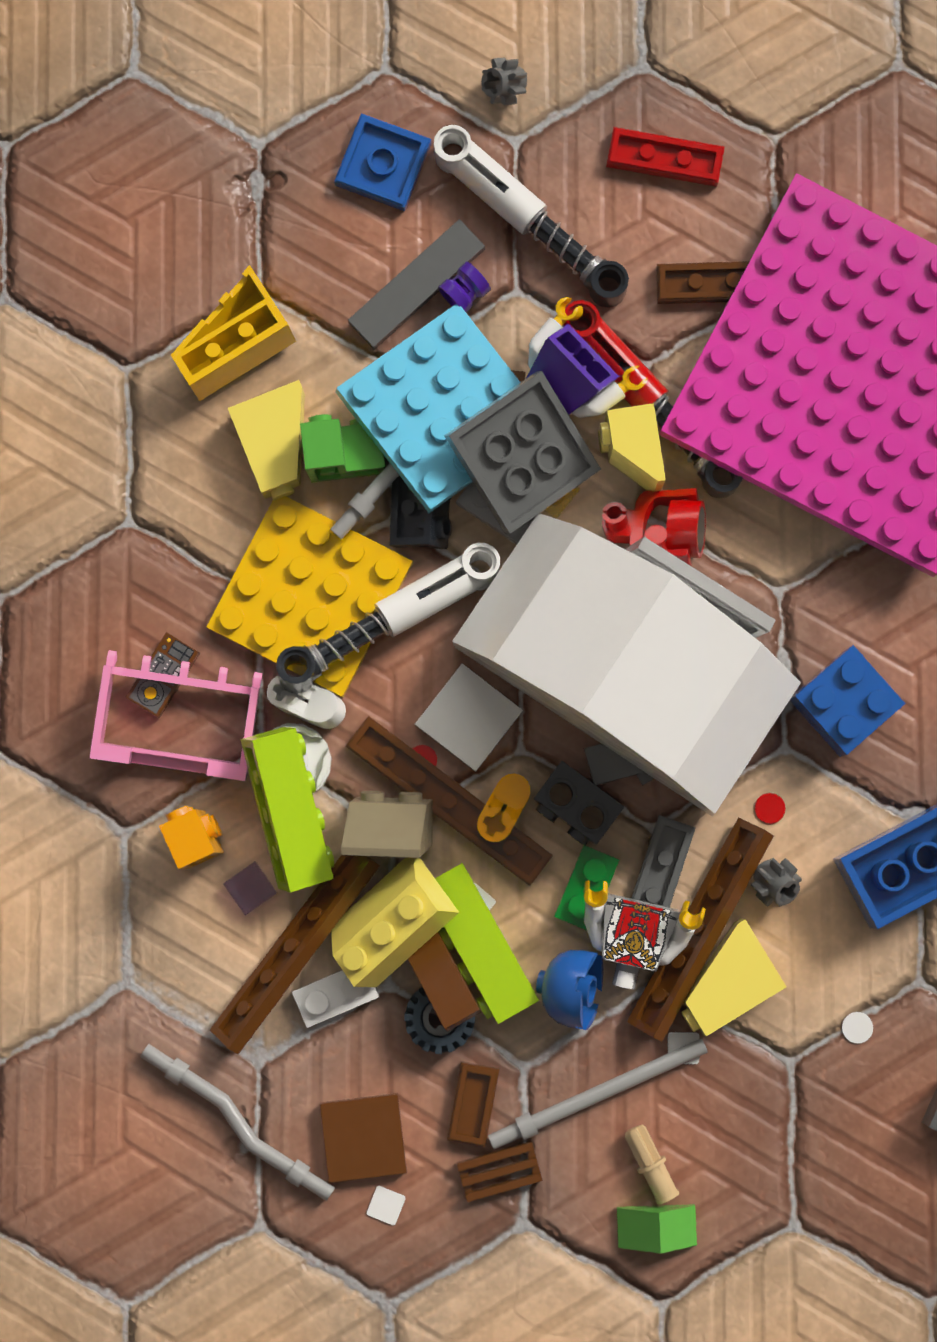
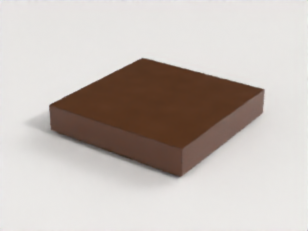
M398 1093L320 1103L329 1183L407 1173Z

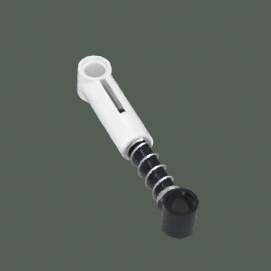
M448 125L437 132L434 138V157L436 164L441 170L452 173L522 235L532 232L535 241L541 240L547 245L548 252L553 251L560 257V263H567L573 268V274H579L580 280L589 289L590 296L596 304L601 307L610 308L617 306L623 301L629 281L627 270L623 265L615 261L603 260L599 256H593L586 250L587 245L582 247L573 239L574 234L569 235L559 227L561 222L556 224L547 216V205L478 147L464 128L457 125ZM454 143L460 145L463 150L453 156L446 154L443 151L444 147ZM606 277L613 278L617 281L619 287L611 292L605 291L599 286V281Z
M487 543L472 544L465 550L463 555L375 603L373 614L366 613L365 618L357 623L351 621L347 629L343 631L335 630L334 636L327 640L320 639L318 645L311 644L307 647L304 645L302 647L292 646L286 648L279 654L276 662L280 685L291 693L305 692L313 686L316 678L322 676V672H325V669L328 670L329 664L338 659L344 661L343 657L354 650L359 652V648L369 642L374 644V639L383 634L388 636L390 634L392 637H395L477 590L488 589L499 572L500 556L498 551ZM480 560L486 562L490 569L487 572L478 573L471 568L470 564ZM293 663H301L307 668L306 672L299 677L288 675L286 669Z

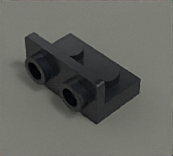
M399 475L392 483L389 546L396 548L433 547L436 549H447L448 539L452 532V525L449 519L450 500L452 497L428 513Z

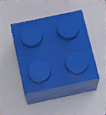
M854 645L844 650L790 699L791 703L839 757L848 755L906 704Z

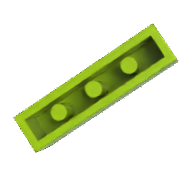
M281 727L240 739L278 889L291 893L334 879L331 870L334 867V857L330 847L325 845L322 831L325 830V821L322 812L315 806L312 793H315L316 786L311 772L306 770L303 758L306 755V745L302 735L297 733L296 728Z
M461 863L436 877V881L459 912L438 932L449 951L456 947L463 960L457 966L468 985L473 982L476 983L482 994L476 1000L487 1020L494 1016L499 1024L538 1002L539 998L464 864Z

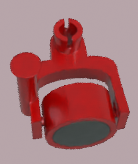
M697 488L654 492L647 490L639 495L634 510L626 509L619 502H611L602 510L604 512L602 514L603 532L605 537L611 542L625 543L631 546L641 538L646 537L690 566H692L691 558L702 557L706 532V511L704 501H699ZM659 505L669 506L666 529L661 525H652L646 529L647 521L654 508Z

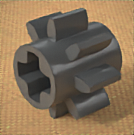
M494 58L491 59L492 68L482 71V91L491 97V104L515 105L517 104L516 95L526 94L527 72L518 66V59Z
M774 858L762 862L753 874L754 882L751 886L757 891L755 896L767 907L773 901L779 907L791 903L800 891L799 882L802 881V878L796 874L798 869L786 858L780 864Z

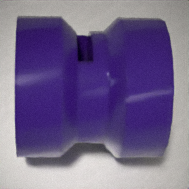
M467 261L458 268L457 275L453 279H446L438 286L440 293L451 307L457 304L465 312L472 308V302L476 298H483L491 291L487 280Z

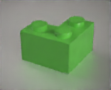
M322 414L309 417V422L300 423L305 470L311 483L379 475L386 467L385 456L356 419L350 420V425L341 426L339 419H332L331 415Z

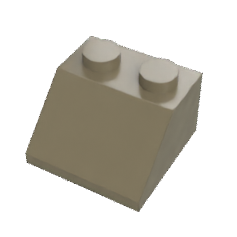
M362 791L361 797H356L349 802L341 855L420 858L432 846L433 799H422V793L401 792L399 793V798H384V792Z

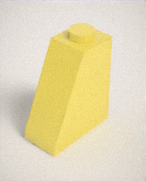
M299 380L228 408L260 491L265 499L272 497L273 500H277L284 496L288 497L294 493L293 488L301 484L302 437L300 423H304L305 394Z
M740 918L733 923L698 975L684 1001L687 1009L681 1013L693 1032L700 1029L702 1034L708 1036L786 988L785 983L745 919Z

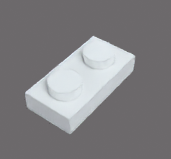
M343 970L292 992L307 1028L379 997L376 987H354Z

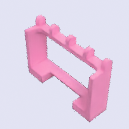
M108 651L107 662L103 666L90 751L91 759L125 764L136 763L246 781L248 767L243 748L240 763L104 743L113 678L114 675L248 694L250 699L244 738L253 736L262 673L255 672L252 678V687L226 683L228 668L220 667L218 682L188 678L190 662L185 661L181 663L179 676L150 672L152 657L145 655L142 659L141 670L115 667L117 651Z

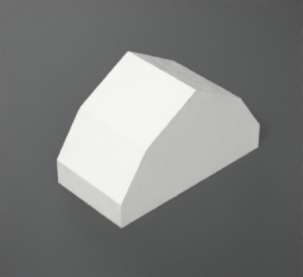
M540 513L536 515L452 641L455 648L711 816L716 813L801 683L760 641L674 574L583 527Z

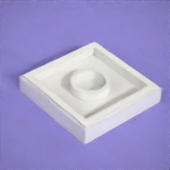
M461 664L415 725L476 772L523 710L464 664Z

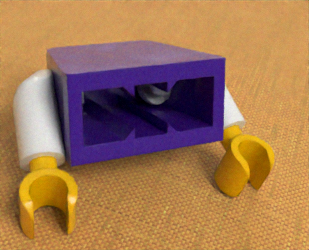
M561 298L556 304L557 315L555 318L550 317L530 340L528 356L530 371L526 379L535 372L542 371L568 415L572 413L578 418L598 416L626 397L624 393L629 389L638 390L646 384L648 377L638 385L632 384L629 380V374L639 367L632 366L624 372L623 380L617 384L615 380L619 376L569 324L562 327L566 321L574 322L578 320L583 314V307H576L573 313L567 316L565 307L572 298Z

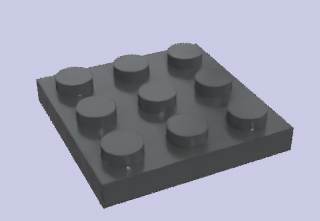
M542 371L535 372L444 435L505 534H511L601 470Z

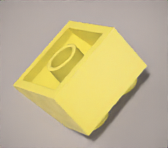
M654 403L607 410L605 421L600 423V430H598L600 452H607L609 463L644 489L652 490L653 492L661 491L666 478Z

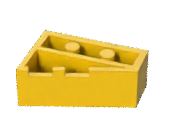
M250 265L242 273L243 278L230 293L225 292L218 300L220 304L205 321L202 319L171 354V357L199 401L296 342L288 323Z

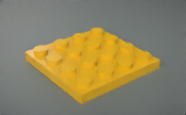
M284 496L273 500L206 627L276 663L279 654L286 648L292 646L302 647L304 645L307 647L311 644L318 645L320 639L327 640L334 636L335 630L343 631L350 626L351 621L357 623L365 618L366 613L373 614L375 603L400 590L413 565V561L353 530H350L341 540L330 530L336 521ZM369 642L361 646L359 652L354 650L343 657L344 661L338 659L329 664L328 670L325 669V672H322V676L316 678L314 683L344 698L372 643ZM293 663L287 667L288 670L300 676L307 670L305 665L301 663Z

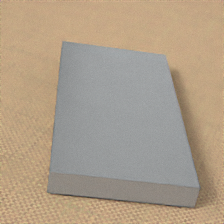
M646 537L641 538L625 549L674 574L753 637L757 638L766 634L773 627L776 621L774 618Z

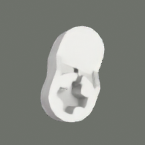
M278 676L273 678L268 685L267 698L271 704L281 711L296 716L312 725L331 729L338 726L345 718V704L329 690L313 685L305 692L291 693L280 685Z

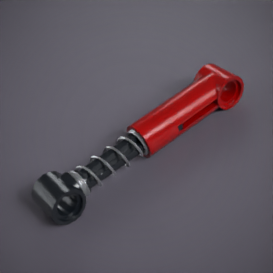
M584 300L570 303L565 309L566 315H571L576 307L582 306V317L588 319L591 325L584 331L574 330L619 376L615 380L617 384L623 380L624 372L632 366H639L629 374V380L632 384L638 385L648 377L646 384L638 390L629 389L625 392L626 397L624 399L631 406L654 403L656 421L662 428L673 408L668 402L669 396H666L669 391L601 319L595 305ZM566 321L565 324L562 326L564 327L567 324H569L572 327L570 321ZM676 444V450L682 449L688 456L687 461L694 462V469H696L697 475L701 478L704 490L710 496L719 499L727 498L735 492L742 482L743 477L729 472L732 482L728 485L718 484L715 482L712 473L715 469L722 467Z

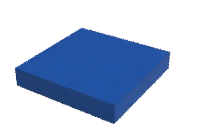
M361 113L334 184L342 189L405 212L432 141L425 136Z

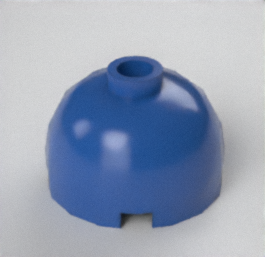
M568 950L559 953L553 958L546 971L541 970L539 972L536 991L542 994V1004L549 1017L558 1024L588 1030L592 1025L599 1004L593 1003L596 988L602 992L604 966L602 956L586 950Z

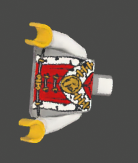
M585 881L584 923L592 946L602 952V959L617 962L612 984L615 986L634 990L640 968L656 971L659 965H668L687 947L695 929L702 925L706 909L702 907L699 914H690L687 911L690 901H685L681 912H679L678 909L608 893V883L606 881H603V889L595 892L589 888L590 881Z

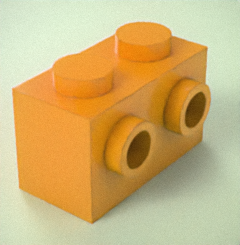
M184 806L165 815L168 822L159 825L178 869H190L224 853L218 837L223 834L213 814L209 815L203 810Z

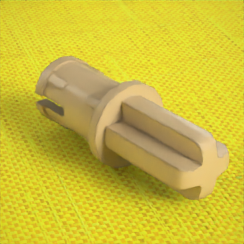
M638 1125L625 1133V1138L640 1166L637 1171L639 1174H644L657 1205L666 1203L678 1196L679 1191L676 1189L664 1165L666 1158L659 1155L646 1127Z

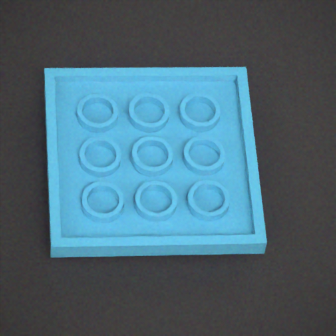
M455 304L336 388L335 393L424 508L430 513L473 482L444 435L521 382L463 308Z

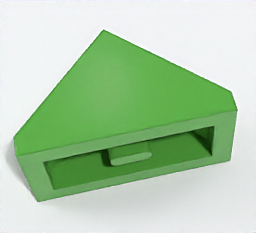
M695 1204L617 1207L618 1248L661 1254L696 1246Z

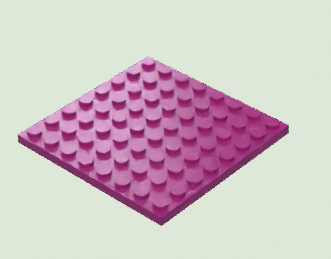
M796 173L659 435L727 471L743 477V479L931 577H935L937 575V245Z

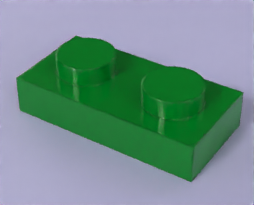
M583 846L554 917L587 930L584 923L585 881H590L589 888L595 892L603 889V881H606L609 887L620 860L588 846Z

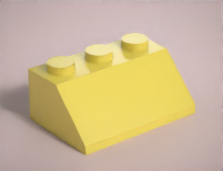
M405 857L355 903L332 929V955L354 987H377L459 912L420 858Z

